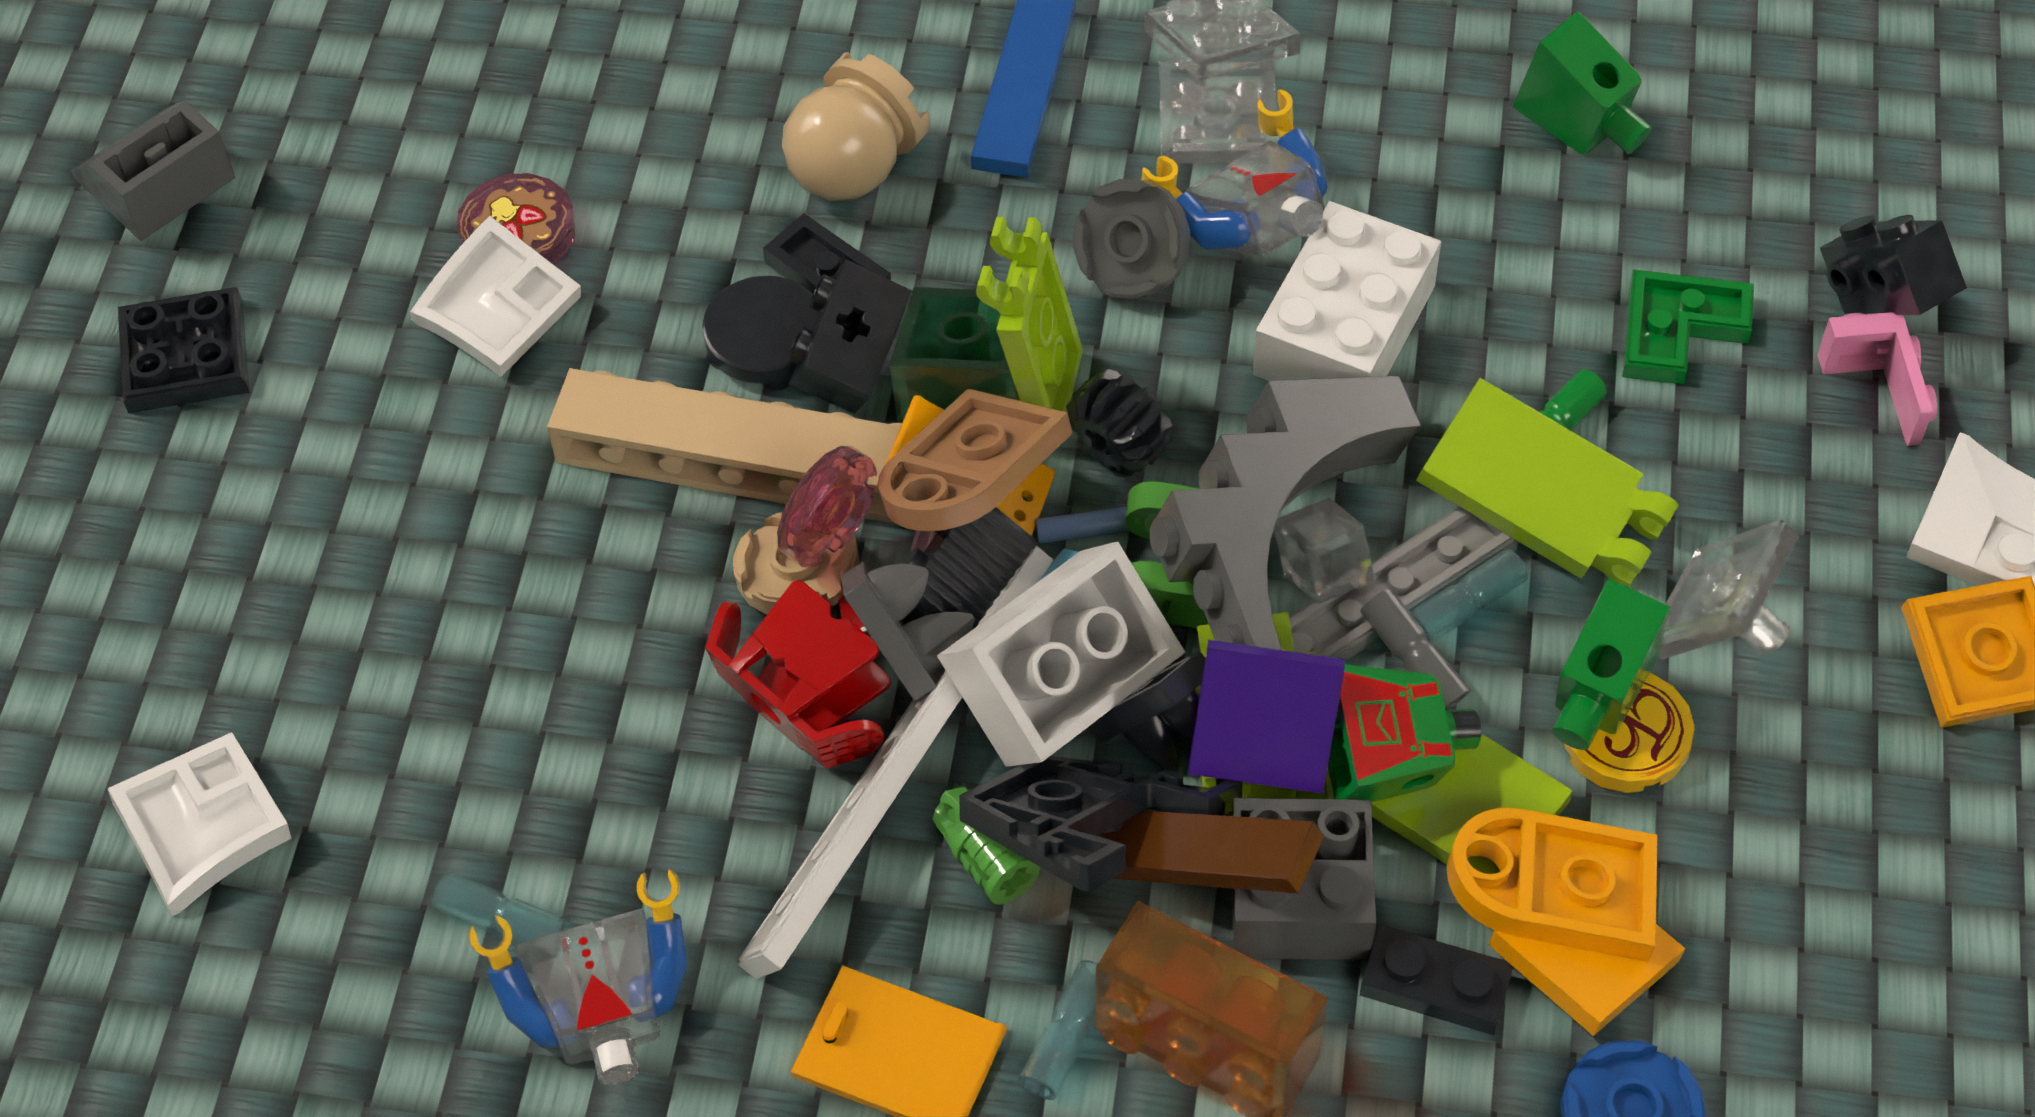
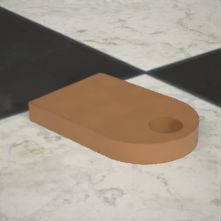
M967 389L883 467L878 479V488L887 516L897 525L917 531L947 530L981 518L999 505L1073 434L1068 413Z

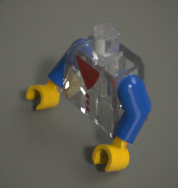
M1277 90V102L1280 111L1267 110L1261 99L1257 103L1260 130L1269 136H1279L1280 139L1277 143L1273 141L1264 143L1182 192L1176 187L1178 166L1173 159L1166 156L1157 158V176L1151 174L1147 168L1142 169L1141 180H1150L1169 190L1183 207L1190 229V236L1201 247L1209 250L1225 249L1261 256L1272 252L1298 235L1307 237L1313 235L1319 229L1323 219L1322 213L1325 209L1322 198L1327 192L1324 164L1303 129H1295L1293 127V100L1291 95L1285 90Z
M668 869L671 892L663 900L654 899L648 894L645 872L640 875L637 881L636 891L639 899L652 910V917L646 919L644 909L641 908L516 944L518 957H511L508 947L511 944L512 931L508 922L502 917L494 915L503 931V939L496 948H483L478 943L474 927L471 926L469 929L468 938L471 947L477 953L487 956L490 961L491 967L487 970V975L507 1020L539 1047H558L566 1064L574 1065L593 1059L599 1082L604 1085L622 1084L639 1074L640 1067L634 1047L655 1041L661 1036L660 1016L665 1015L674 1008L687 971V957L681 916L673 913L672 902L680 892L681 883L678 875L671 869Z

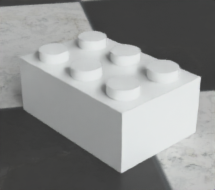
M1329 201L1256 329L1253 375L1268 381L1387 376L1435 287L1441 241Z
M1117 541L1081 550L945 649L937 657L1004 765L1008 767L1043 762L1178 659L1185 651Z

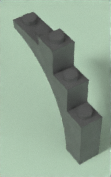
M1399 376L1268 381L1245 419L1247 433L1220 435L1198 472L1200 489L1171 491L1149 528L1151 548L1154 554L1160 557L1169 582L1193 581L1195 601L1198 607L1204 610L1214 641L1282 650L1273 624L1267 578L1270 540L1278 514L1297 496L1324 480L1367 466L1396 463L1421 426Z

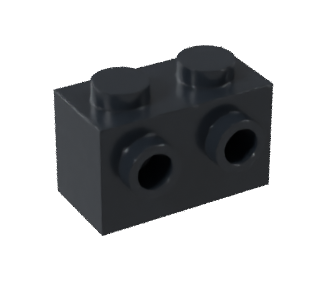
M1903 215L1888 221H1876L1875 216H1864L1841 226L1839 229L1841 236L1820 247L1827 266V280L1831 288L1837 293L1844 313L1878 314L1894 312L1896 315H1921L1967 288L1942 220L1915 221L1913 215Z

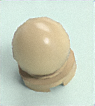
M845 52L824 75V87L817 88L801 99L783 126L782 148L788 171L805 191L827 201L858 200L884 182L896 162L897 155L909 154L928 133L929 114L927 111L918 114L916 107L908 98L914 87L891 65L871 54H867L861 61L851 59L850 53Z

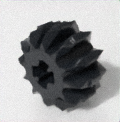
M1107 368L1101 374L1098 373L1090 381L1086 380L1074 392V397L1066 405L1071 429L1078 435L1077 442L1087 447L1091 457H1097L1103 461L1107 469L1113 471L1117 469L1121 474L1131 476L1135 472H1141L1148 464L1152 465L1165 452V446L1172 440L1170 434L1172 424L1169 417L1161 412V402L1154 400L1148 394L1147 387L1141 388L1127 374L1121 376L1117 371Z

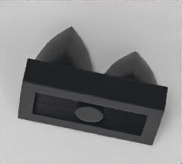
M1198 651L1160 671L1091 724L1089 728L1098 741L1102 744L1123 733L1127 740L1146 758L1167 770L1179 771L1178 754L1171 728L1193 740L1200 696L1197 687L1202 683L1205 657L1201 651Z

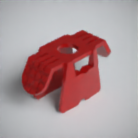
M797 580L788 586L735 656L741 632V610L738 603L724 601L715 615L705 649L718 675L742 695L744 700L798 748L805 750L826 769L867 756L882 745L884 734L880 724L877 722L857 720L840 724L888 690L892 684L890 675L872 661L879 655V647L872 638L849 619H834L831 617V604L805 582ZM767 654L771 660L758 678H756L747 669Z

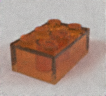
M1137 901L1096 966V1029L1101 1031L1104 1039L1118 1050L1128 1054H1136L1139 1051L1162 1063L1167 1073L1179 1082L1193 1087L1202 1084L1225 1096L1227 1103L1246 1117H1286L1320 1058L1328 997Z

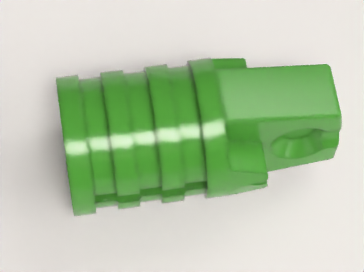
M962 786L945 791L940 798L938 807L935 809L932 820L951 848L955 859L963 865L967 873L974 878L977 885L985 891L987 897L994 904L1002 905L1009 903L1025 893L1037 879L1040 866L960 821L959 795L969 791L967 788Z

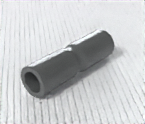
M1391 588L1378 593L1361 608L1360 613L1393 655L1403 661L1406 671L1432 674L1439 680L1445 710L1454 707L1471 692V689L1439 648L1428 641L1424 629Z

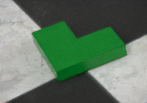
M1633 269L1629 288L1622 377L1684 385L1687 374L1689 337L1748 344L1752 332L1754 284Z

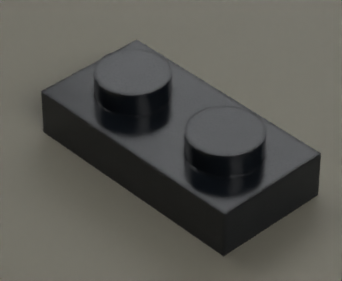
M805 213L763 247L764 260L768 266L785 278L803 285L812 294L822 275L825 274L833 277L845 260L891 280V273Z
M1380 924L1361 983L1359 996L1495 1035L1513 966L1505 960Z

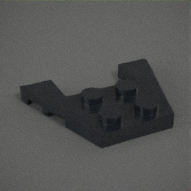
M1049 756L1040 763L1019 765L959 795L960 821L1076 888L1089 892L1126 871V844L1101 838L1098 835L1120 830L1123 827L1124 821L1146 809L1171 813L1224 816L1233 811L1234 798H1242L1243 782L1217 778L1216 786L1213 788L1184 785L1183 776L1179 775V771L1164 770L1147 780L1135 779L1132 773L1125 772L1122 774V764Z

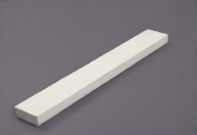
M1035 546L1022 565L1016 570L1015 575L1008 581L1000 596L994 600L993 605L987 610L986 615L979 621L978 625L1039 582L1053 562V559L1038 546ZM944 667L934 673L937 687L911 702L738 960L740 962L738 966L755 979L783 968L961 700L960 692Z

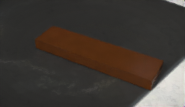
M1142 811L1124 821L1123 827L1120 830L1102 833L1098 837L1126 844V871L1112 879L1298 894L1324 835L1314 821Z

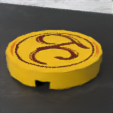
M1649 673L1616 734H1609L1598 729L1587 750L1575 749L1564 744V747L1570 755V763L1577 772L1596 785L1624 793L1640 792L1644 790L1645 786L1655 785L1659 782V786L1674 779L1688 760L1695 726L1689 705L1675 687L1653 673Z

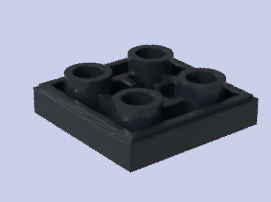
M238 287L118 307L122 395L128 414L250 393L243 303Z

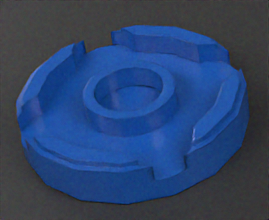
M1641 1040L1611 1041L1589 1050L1569 1073L1560 1101L1561 1117H1706L1703 1090L1690 1068L1674 1056L1672 1060L1666 1054L1656 1051L1658 1046Z

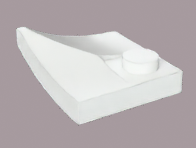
M489 216L459 247L435 276L410 311L411 320L418 326L453 343L502 377L581 297V286Z
M1960 432L1906 558L1977 586L2026 576H2032L2035 585V479L2002 461L1969 435Z
M232 732L108 788L112 804L140 853L172 917L181 913L205 891L233 871L291 839L288 823Z

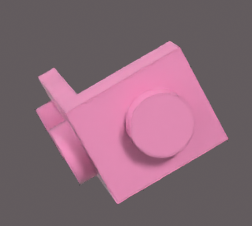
M1894 312L1867 315L1851 313L1842 317L1829 318L1817 354L1822 373L1834 374L1883 369L1906 445H1920L1929 422H1933L1936 418L1937 398L1933 386L1930 384L1925 385L1920 370L1922 359L1920 343L1917 336L1909 335L1904 315H1896Z

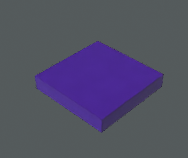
M1208 640L1188 774L1323 793L1345 669L1344 659Z

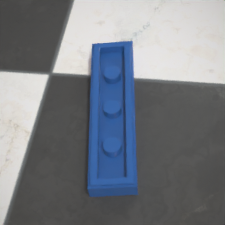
M1017 0L971 154L972 169L1029 177L1075 14L1076 0Z

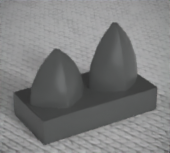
M863 561L841 575L843 595L915 701L937 687L934 673L943 668L937 655L969 633L975 618L970 613L941 612L926 615L905 624L902 619L916 607L925 591L929 575L927 568L912 564H893L870 571Z

